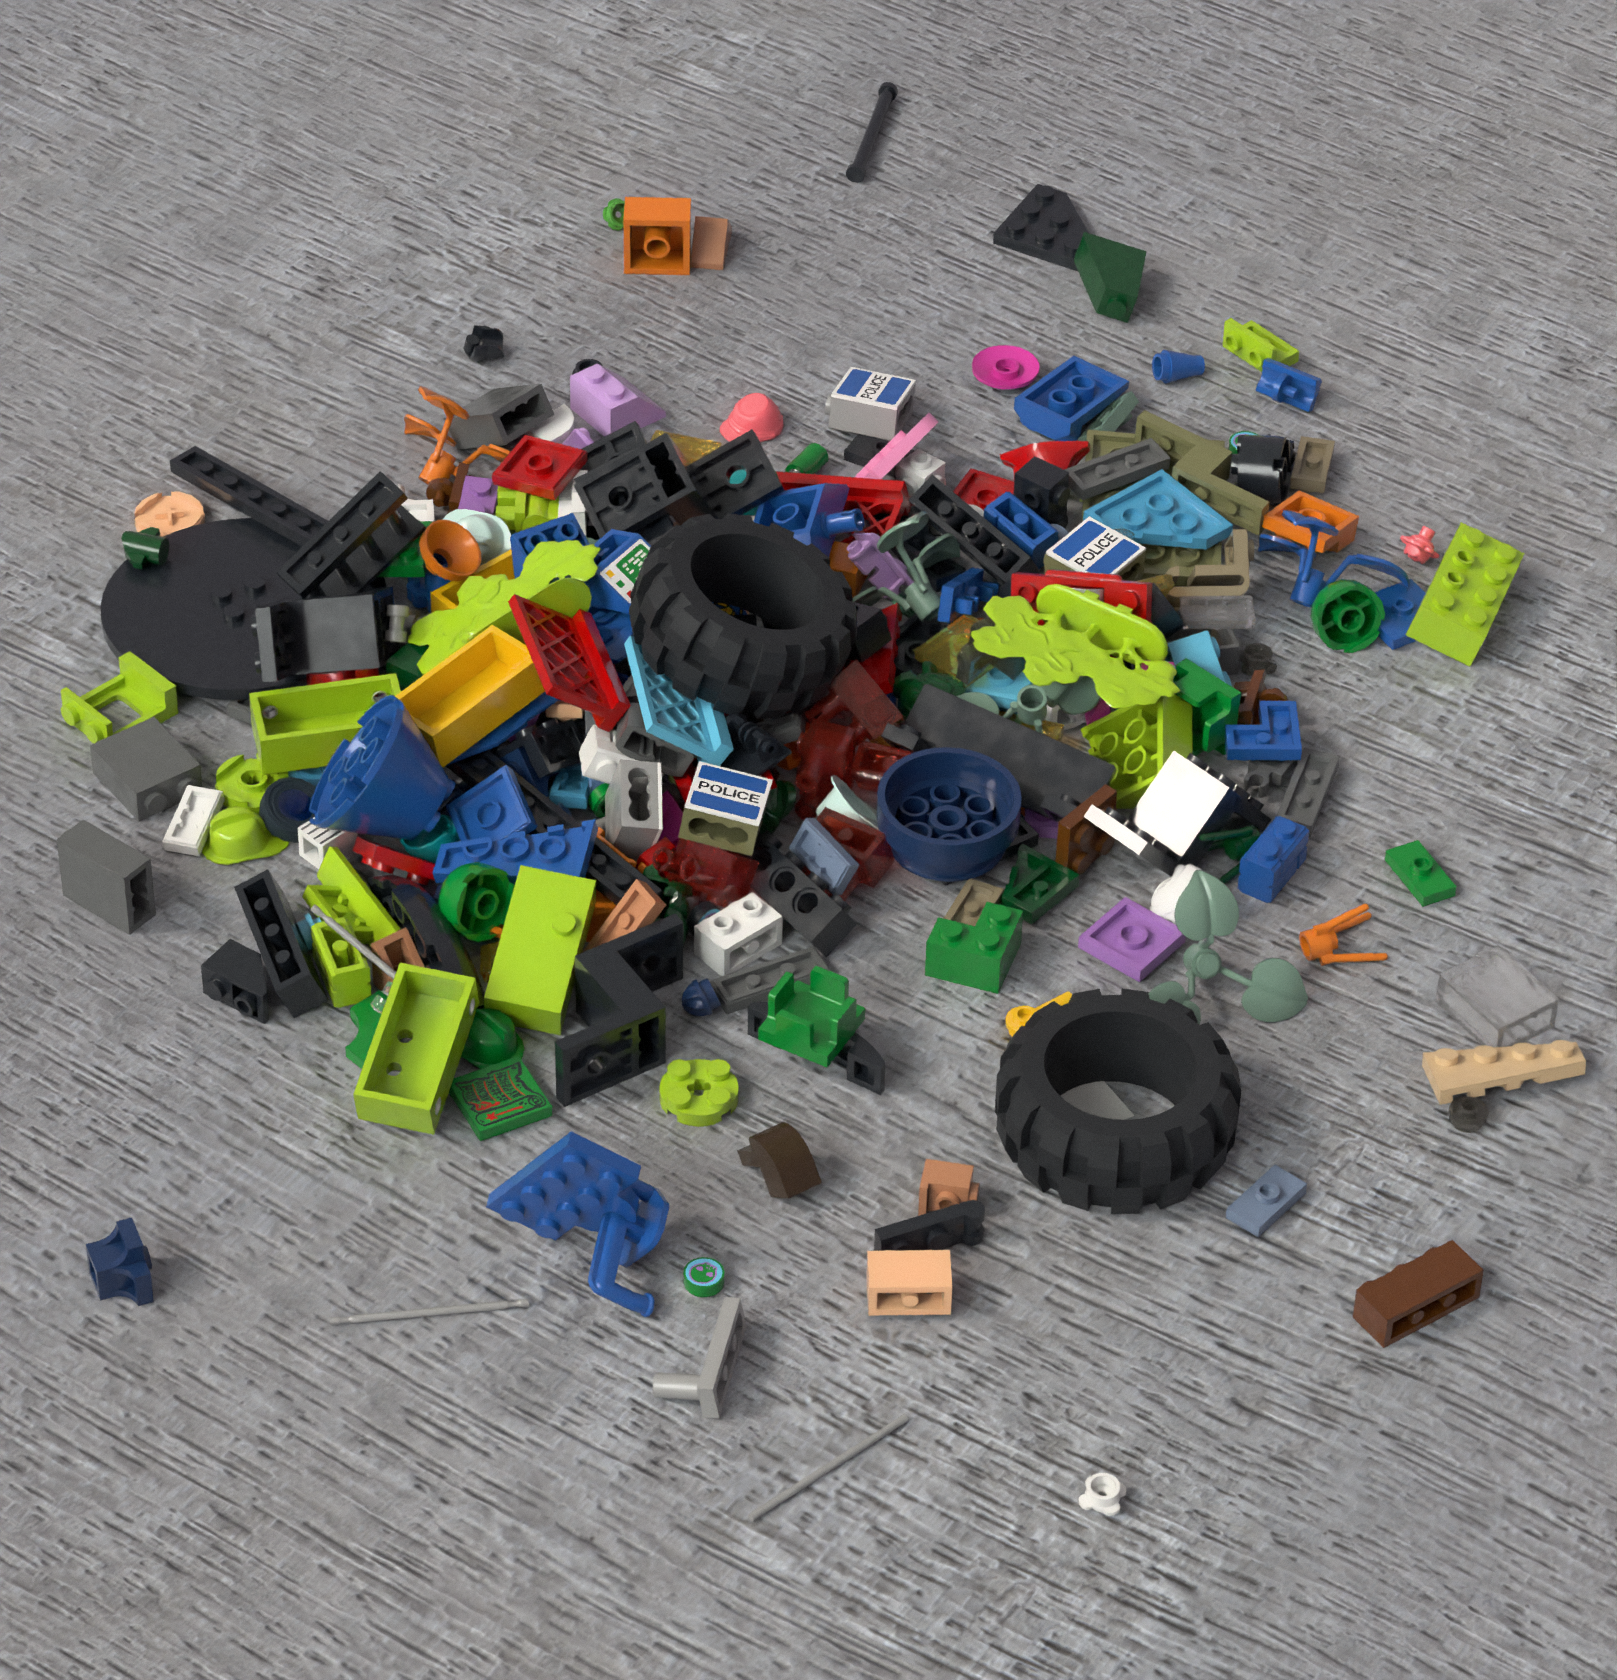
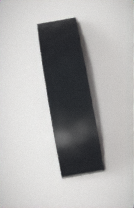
M752 1002L748 1006L747 1034L758 1039V1028L768 1016V1002ZM855 1032L833 1061L847 1067L848 1081L881 1095L885 1090V1061L868 1041Z

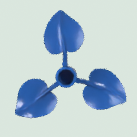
M1283 510L1282 516L1295 526L1298 525L1310 529L1312 535L1309 549L1274 535L1261 534L1259 537L1258 552L1286 551L1300 556L1299 572L1290 600L1312 608V603L1318 593L1328 584L1335 582L1350 564H1359L1394 576L1402 581L1407 589L1410 584L1406 572L1394 563L1382 558L1358 553L1357 555H1348L1330 578L1324 581L1325 573L1311 568L1313 558L1317 556L1315 549L1319 531L1332 536H1337L1339 531L1332 525L1314 517H1305L1300 513Z

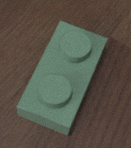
M1130 391L1116 398L1104 408L1078 440L1086 441L1087 430L1116 432L1117 428L1126 424L1133 417L1131 411L1139 403L1133 392Z

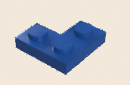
M1259 701L1260 725H1225L1224 737L1227 760H1301L1302 745L1296 701Z

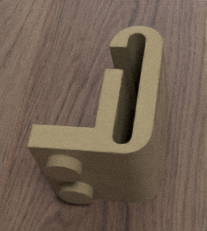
M1247 529L1232 530L1224 544L1225 565H1195L1187 579V587H1174L1179 578V566H1174L1166 572L1158 588L1173 608L1220 601L1223 610L1230 611L1239 605L1249 588L1250 561H1254L1253 539L1248 540Z

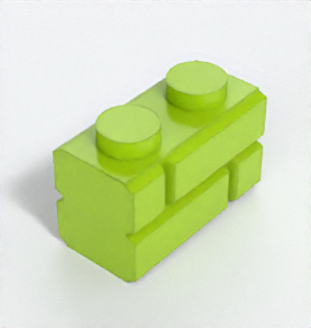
M340 917L333 919L357 939L348 918ZM325 921L311 926L313 958L334 1007L341 1008L357 1004L372 995L370 967L364 955L327 925Z

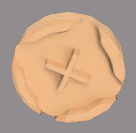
M174 491L171 492V496L163 497L162 493L153 494L142 500L135 509V527L137 532L150 527L159 528L161 537L181 529L205 523V513L201 502L192 495Z

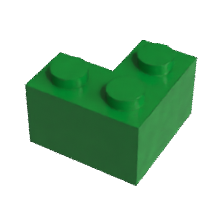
M986 902L975 926L938 917L926 942L925 976L998 994L1021 946L1023 910Z

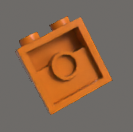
M1300 490L1264 515L1263 528L1274 532L1278 537L1298 542L1307 549H1309L1312 535L1310 529L1298 525L1295 526L1282 516L1283 510L1294 511L1305 517L1320 519L1338 529L1337 536L1319 531L1315 552L1320 553L1325 551L1338 553L1353 542L1359 520L1358 515Z

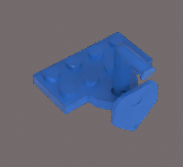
M571 1131L489 1194L486 1208L499 1213L501 1217L508 1221L518 1222L534 1230L541 1237L551 1238L556 1241L575 1226L598 1232L588 1276L590 1288L597 1295L626 1309L640 1313L643 1317H649L652 1314L655 1300L651 1293L642 1295L615 1283L619 1265L625 1268L631 1266L658 1244L664 1232L669 1211V1203L660 1190L638 1180L641 1165Z

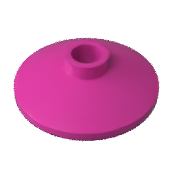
M998 345L983 349L975 355L972 361V372L980 382L987 386L998 389H1017L1029 385L1037 378L1039 362L1032 353L1023 348Z

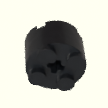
M1239 435L1237 454H1233L1231 460L1232 475H1237V483H1234V485L1269 501V505L1277 506L1285 501L1289 489V483L1285 482L1287 472H1290L1291 466L1290 443L1286 439L1287 437Z

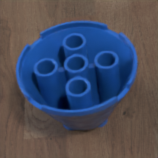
M389 695L380 699L357 721L363 727L351 742L344 738L330 759L316 786L309 807V811L315 815V819L311 818L309 820L314 826L321 829L413 841L423 829L430 832L438 823L441 813L437 810L442 801H445L452 793L455 782L449 779L403 702L397 697Z

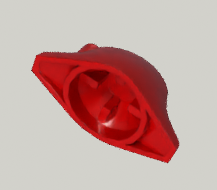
M1047 441L1025 445L1000 454V459L1005 466L1013 469L1014 476L1034 456L1064 470L1077 465L1090 452L1091 446L1088 441Z

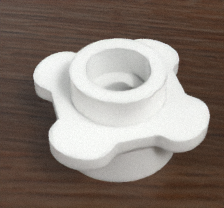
M1097 1473L1088 1477L1085 1481V1494L1079 1497V1505L1085 1510L1093 1509L1108 1516L1118 1514L1120 1511L1119 1501L1121 1497L1126 1495V1486L1119 1482L1115 1476L1108 1473Z

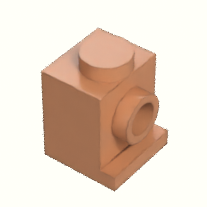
M926 1159L919 1187L918 1216L926 1214L927 1211L933 1212L965 1201H978L980 1183L973 1182L974 1166Z

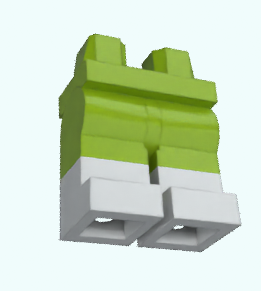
M588 470L579 471L556 500L498 486V506H496L495 515L505 522L509 530H515V533L573 513L587 538L588 513L574 487V484H576L574 479L587 473Z

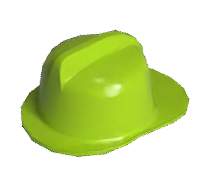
M235 806L226 808L214 816L210 822V834L202 853L207 860L215 864L230 865L279 854L288 847L290 842L283 841L272 835L265 827L264 821L259 814L245 807Z

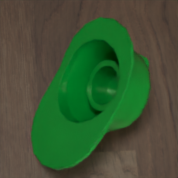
M492 1008L477 1009L461 1057L475 1067L482 1069L517 1056L522 1060L525 1049L523 1040L516 1033L514 1023L507 1014Z

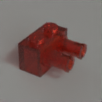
M857 659L832 679L828 689L829 694L808 711L804 712V715L810 722L820 713H823L812 722L817 731H820L824 725L843 710L851 714L853 722L831 740L827 741L833 750L846 741L844 745L836 750V754L841 760L866 739L872 740L876 744L882 739L881 735L888 723L897 727L903 722L904 718Z
M813 719L807 732H801L796 748L797 753L801 754V761L799 762L795 778V784L800 789V799L795 805V813L801 819L817 817L816 810L834 788L831 781L833 775L840 778L852 790L855 774V728Z
M825 807L816 820L859 864L842 895H839L846 902L859 883L875 888L895 860L891 846L886 842V836L883 832ZM806 866L802 870L806 876L811 873ZM826 889L825 893L831 897L832 893Z
M679 838L676 850L660 847L654 852L652 863L656 870L668 872L666 878L691 885L694 896L700 897L701 892L707 893L706 901H711L722 907H728L729 901H738L748 895L759 861L729 850Z

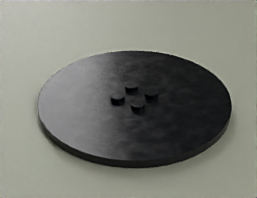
M252 518L227 519L178 530L163 536L169 540V554L164 565L145 563L143 569H137L127 559L108 581L102 595L100 607L102 630L110 650L118 660V657L131 651L176 685V692L209 699L249 700V693L307 685L306 674L291 675L276 682L263 683L262 674H257L255 653L259 652L258 637H254L252 634L251 617L256 615L255 608L277 600L301 598L276 572L302 547ZM377 577L362 593L380 587H387L385 578Z

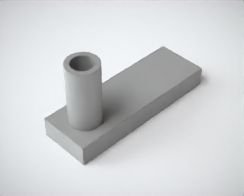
M724 1297L701 1375L656 1372L653 1378V1395L655 1398L699 1400L703 1418H720L747 1328L741 1298Z

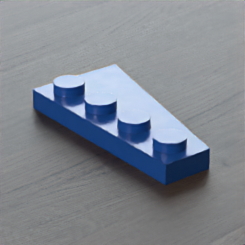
M596 820L582 821V827L564 829L563 824L547 827L548 832L527 836L525 831L513 832L505 839L492 841L490 837L441 844L432 873L436 883H443L450 872L457 867L480 862L506 871L509 882L514 885L520 865L585 878L598 832Z

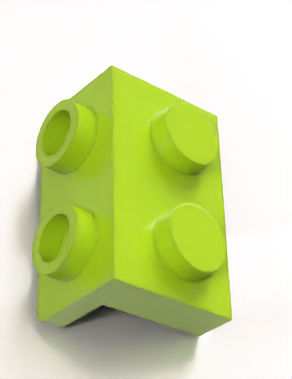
M1232 318L1224 322L1222 346L1262 372L1263 361L1266 358L1288 366L1298 362L1299 350L1253 320L1244 325H1241Z

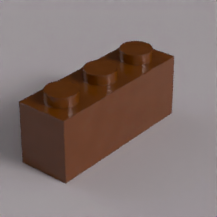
M1450 1240L1439 1247L1428 1249L1422 1256L1406 1264H1399L1391 1272L1374 1281L1369 1280L1356 1289L1353 1318L1385 1348L1480 1297L1484 1270L1453 1240Z

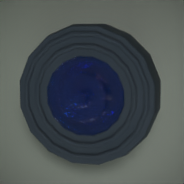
M293 777L278 779L269 785L260 801L259 815L262 817L267 830L283 841L299 843L298 827L315 817L309 811V807L316 787L303 779Z

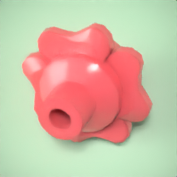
M1423 526L1419 535H1401V541L1406 544L1404 554H1408L1409 558L1421 564L1426 563L1429 558H1439L1440 555L1434 551V545L1431 542L1436 532Z

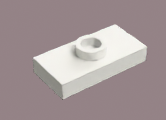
M188 785L162 841L164 850L200 856L210 834V822L219 813L225 800L223 791Z

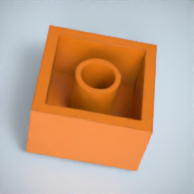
M625 197L623 219L624 274L690 275L691 198Z

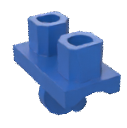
M1264 359L1262 375L1257 384L1256 391L1272 397V400L1275 402H1285L1307 412L1312 411L1322 380L1273 359Z

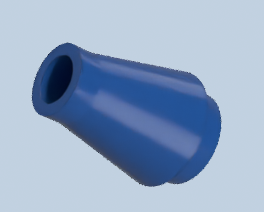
M1163 350L1161 353L1155 354L1152 360L1154 378L1158 381L1162 380L1165 384L1202 375L1205 369V362L1201 355Z

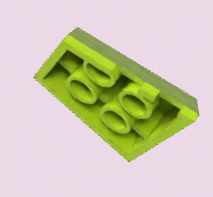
M1176 694L1172 697L1161 696L1156 704L1133 705L1127 708H1120L1081 728L1083 737L1089 741L1091 747L1088 750L1089 755L1106 761L1117 769L1109 785L1117 790V809L1135 808L1173 751L1184 758H1187L1189 753L1192 754V705Z

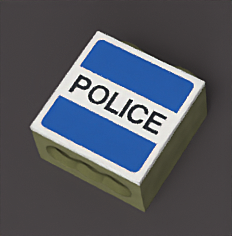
M1089 516L1046 551L1043 560L1045 565L1044 574L1047 570L1052 569L1117 574L1124 581H1139L1143 577L1146 547Z
M699 761L685 803L678 838L752 856L766 812L773 780Z

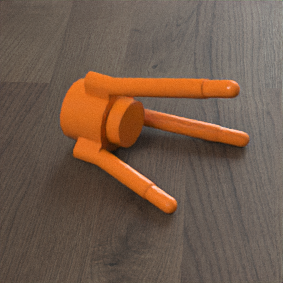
M1362 904L1325 923L1315 925L1312 929L1300 932V945L1308 961L1319 959L1321 966L1334 962L1387 960L1388 955L1386 953L1333 954V950L1338 949L1336 933L1371 919L1372 915L1370 912L1361 914L1369 909V905Z

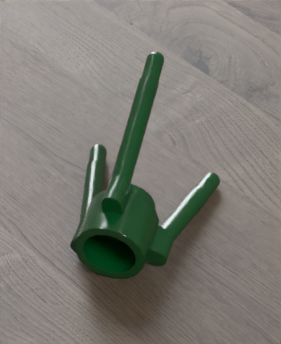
M1249 825L1241 829L1201 834L1200 840L1214 841L1208 851L1224 848L1226 855L1230 859L1240 861L1261 834L1255 827ZM1240 863L1225 873L1219 880L1226 884L1240 873Z

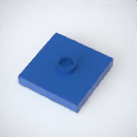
M1409 579L1408 589L1400 582L1375 592L1382 601L1385 611L1384 621L1381 619V625L1378 628L1380 632L1378 637L1392 650L1417 641L1407 636L1406 633L1425 592L1412 579Z
M507 765L446 805L461 841L490 837L492 841L503 840L510 836V833L525 831L527 835L538 827L514 771Z

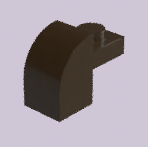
M781 1122L749 1137L750 1145L737 1150L742 1165L760 1167L770 1197L789 1199L822 1183L807 1144L797 1130L786 1122Z

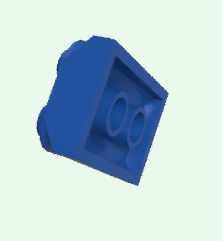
M1072 356L1015 397L1014 410L1020 417V422L1029 430L1036 431L1054 441H1076L1081 436L1082 426L1129 388V381L1083 359Z

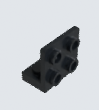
M554 718L537 727L535 725L529 726L515 734L516 739L513 741L506 740L499 746L489 749L495 756L501 758L515 749L524 746L529 756V761L540 779L581 765L579 751L584 741L573 719L558 723L557 719Z

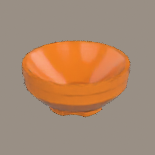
M437 520L432 522L420 537L419 546L426 568L433 575L450 581H462L478 570L481 564L479 545L472 534L460 524L450 520ZM433 554L442 555L446 559L448 567H443L439 564Z

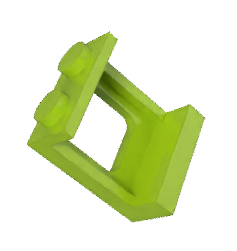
M129 651L118 657L120 674L80 697L67 687L61 689V714L67 724L75 726L92 743H96L152 717H155L161 724L177 715L176 685ZM114 701H122L141 715L140 718L113 733L112 722L98 712V710Z

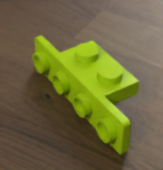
M330 846L317 872V877L323 885H307L302 895L308 906L312 908L313 905H317L325 915L332 919L348 918L357 940L363 944H369L370 947L371 943L400 930L399 926L339 848Z

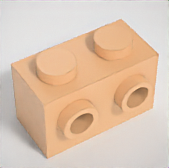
M950 1250L867 1251L868 1316L951 1315L952 1274Z

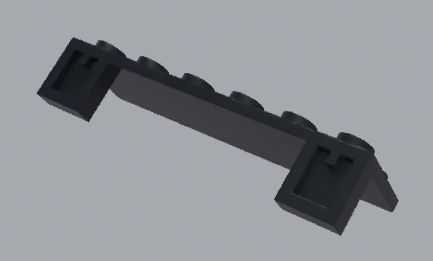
M929 684L923 686L905 723L900 728L888 723L881 735L893 750L906 756L921 750L942 747L962 748L989 756L1006 767L1017 780L1021 791V807L1057 823L1105 784L1109 786L1117 771L1114 765Z

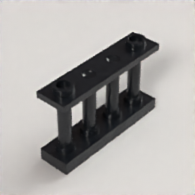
M380 471L276 573L301 598L362 593L425 531L426 527L402 506L408 499L405 493Z

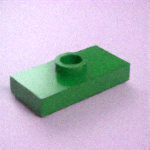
M1419 840L1386 850L1385 861L1422 907L1455 896L1457 886Z

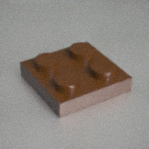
M1105 784L1058 822L1055 859L1057 863L1081 875L1101 855H1106L1110 852L1115 838L1090 822L1084 815L1092 804L1103 812L1106 811L1108 806L1117 812V790Z

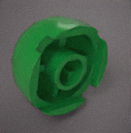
M1341 579L1328 584L1318 593L1312 603L1310 617L1315 633L1327 647L1333 650L1344 649L1345 653H1354L1365 649L1376 640L1380 633L1378 628L1381 625V619L1384 621L1385 611L1382 601L1370 587L1356 580Z
M473 862L457 867L444 880L439 892L438 906L459 935L477 942L492 939L497 935L490 931L495 926L504 925L515 887L513 883L509 882L506 871L485 863Z

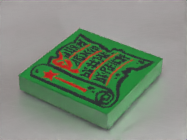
M519 1056L453 1078L449 1090L450 1096L479 1141L552 1116V1105Z

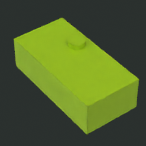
M520 865L484 995V1009L492 1008L504 1012L510 1017L516 1027L561 1036L575 983V956L583 953L596 904V880Z

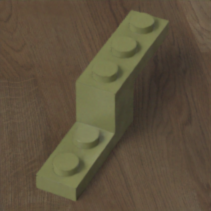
M1146 410L1137 417L1134 444L1152 438L1170 457V461L1176 463L1173 466L1172 477L1229 522L1247 529L1258 536L1265 530L1262 525L1264 515L1269 511L1270 502L1227 482L1230 475L1232 451Z

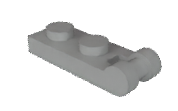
M387 605L386 616H390L389 630H385L384 641L405 645L411 634L410 629L412 625L423 618L420 617V610L409 608V606Z

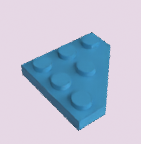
M1163 469L1090 507L1083 514V521L1090 516L1140 544L1206 550L1228 538L1233 530V524Z

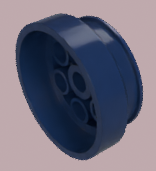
M950 747L921 750L901 758L890 766L882 776L877 791V825L887 842L891 855L906 870L920 877L935 881L954 882L968 880L981 876L993 869L1001 861L1006 849L1017 836L1021 814L1020 787L1015 777L1006 767L993 758L979 752Z

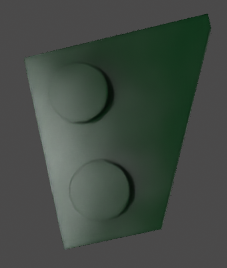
M1022 844L1018 849L1016 865L1012 867L1009 875V884L1006 885L1002 896V905L1023 910V920L1032 925L1079 887L1080 875Z

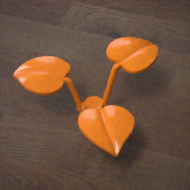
M419 386L418 391L424 400L443 409L446 415L442 431L416 416L406 414L404 417L405 435H424L438 440L434 453L431 454L418 477L428 485L433 479L447 478L449 480L451 475L456 477L458 466L454 465L456 458L442 449L444 443L453 447L457 444L447 435L454 415L468 420L469 414L450 398L439 395L426 387ZM489 444V446L482 445L462 463L471 464L482 454L491 455L498 461L503 462L511 451L493 444Z

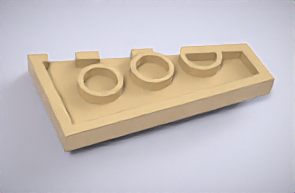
M1556 1040L1551 1044L1532 1045L1529 1043H1517L1508 1047L1482 1045L1466 1050L1441 1048L1436 1052H1423L1422 1067L1439 1104L1442 1105L1453 1102V1095L1467 1093L1469 1098L1485 1096V1089L1501 1086L1506 1091L1521 1088L1524 1080L1532 1079L1542 1084L1585 1075L1586 1060L1577 1042Z

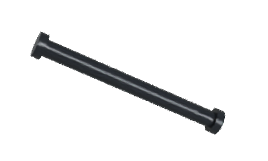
M884 82L880 85L878 90L879 99L855 159L846 170V177L851 182L859 183L864 180L866 175L865 166L891 101L898 94L897 87L891 82Z

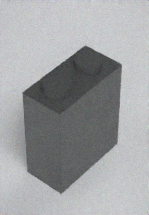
M542 384L496 388L463 407L469 414L468 420L454 415L449 431L453 440L457 443V450L479 448L482 445L489 446V444L501 446L508 444L555 414Z
M155 717L90 745L93 774L138 821L179 804L188 785L202 787L201 765Z
M84 819L57 839L63 896L129 935L156 915L151 858Z

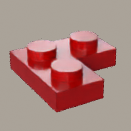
M356 838L352 851L363 856L362 863L389 874H393L395 868L407 871V879L427 886L430 879L435 881L432 874L435 863L402 853L367 839Z

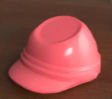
M748 394L735 404L728 419L720 426V433L730 442L753 429L760 442L772 440L780 435L784 428L783 415L773 400L765 394Z

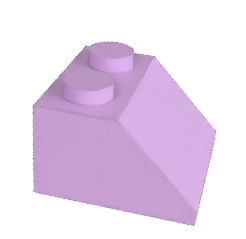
M595 364L570 376V409L604 437L634 421L639 424L640 428H643L666 417V411L627 379L599 364Z

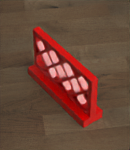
M776 471L785 490L823 483L847 484L849 492L843 511L858 508L861 510L864 520L867 519L871 526L863 529L860 533H878L882 536L893 526L899 524L902 515L908 516L912 504L909 502L910 497L905 481ZM877 513L891 514L878 522L873 517ZM849 532L848 535L850 537L840 542L850 544L856 539L852 535L854 532Z
M514 594L508 603L546 695L591 712L597 727L610 732L631 705L592 614L579 609L571 618Z

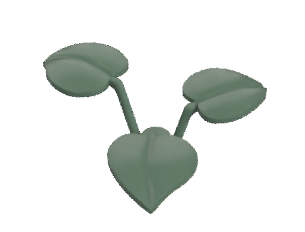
M922 511L911 516L906 521L893 526L881 536L877 543V549L879 552L885 553L896 546L907 566V572L912 575L915 581L904 591L907 595L906 600L886 587L877 589L876 586H873L853 597V602L873 606L883 596H887L900 604L906 612L912 608L922 623L934 619L938 616L940 597L932 588L924 568H929L948 558L960 557V546L956 537L951 533L940 536L923 548L919 556L911 561L904 549L903 543L917 534L927 524L929 520L928 513Z
M1080 676L1075 683L1061 684L1055 681L1051 685L1041 687L1027 685L1020 689L1017 695V702H1011L1010 708L1002 717L1010 719L1017 712L1021 721L1034 725L1036 731L1043 734L1042 721L1047 715V705L1050 708L1059 705L1063 712L1078 715L1092 710L1099 702L1100 696L1096 692L1093 679L1088 676ZM969 692L956 696L999 715V708L996 702L984 693Z
M1195 870L1188 885L1179 896L1174 912L1175 924L1178 930L1185 937L1199 941L1197 944L1188 947L1183 956L1184 966L1188 970L1185 974L1188 978V992L1186 994L1184 988L1178 982L1166 981L1158 984L1149 992L1150 1000L1165 1004L1169 999H1172L1192 1009L1197 1018V1024L1200 1025V1009L1195 1003L1190 1001L1195 996V977L1210 979L1221 973L1248 986L1242 996L1241 1003L1245 1011L1253 1018L1264 1022H1279L1298 1014L1307 1005L1308 996L1301 975L1291 963L1280 958L1265 959L1254 967L1251 980L1221 965L1219 954L1209 948V946L1214 943V935L1226 936L1235 930L1239 919L1238 904L1232 892L1223 882L1207 872Z

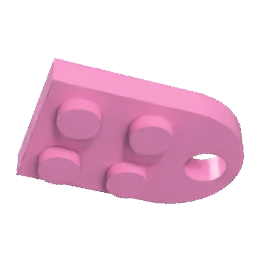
M929 412L907 434L901 430L855 477L882 479L938 423L936 418Z

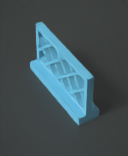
M630 636L624 645L646 732L696 755L698 763L701 761L720 766L734 749L724 713L713 710L714 704L711 702L709 703L698 697L692 701L673 689V681L665 674L657 675L643 659L642 645L636 644L634 637Z

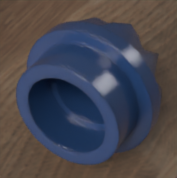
M708 978L700 982L696 979L693 980L682 995L683 1009L693 1016H710L713 1014V1009L721 1006Z

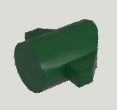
M150 527L139 532L125 531L122 534L121 539L125 558L129 560L134 568L143 569L145 563L164 565L169 554V540L166 537L160 536L159 528Z

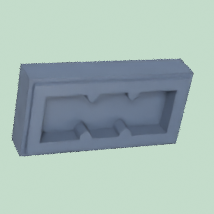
M806 818L789 846V849L806 867L829 886L827 889L832 895L835 892L838 895L843 894L859 867V864L815 818Z
M1274 1165L1227 1207L1226 1219L1259 1237L1306 1194L1307 1183L1279 1166Z

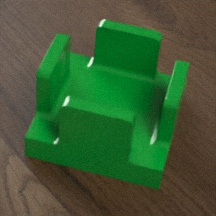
M1185 658L1176 664L1177 674L1173 682L1180 689V692L1175 694L1192 705V754L1197 756L1203 751L1209 753L1212 750H1216L1222 755H1226L1225 725H1237L1241 692Z
M815 966L810 972V985L798 980L794 983V974L786 971L769 992L768 1016L758 1028V1040L828 1067L865 1020L866 1008L858 1005L857 999L849 996V980L842 975Z

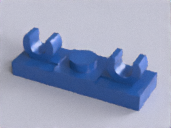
M974 567L968 569L942 586L937 621L950 623L963 615H973V611H978L980 601L988 602L992 596H996L999 591V584L982 582L984 569Z

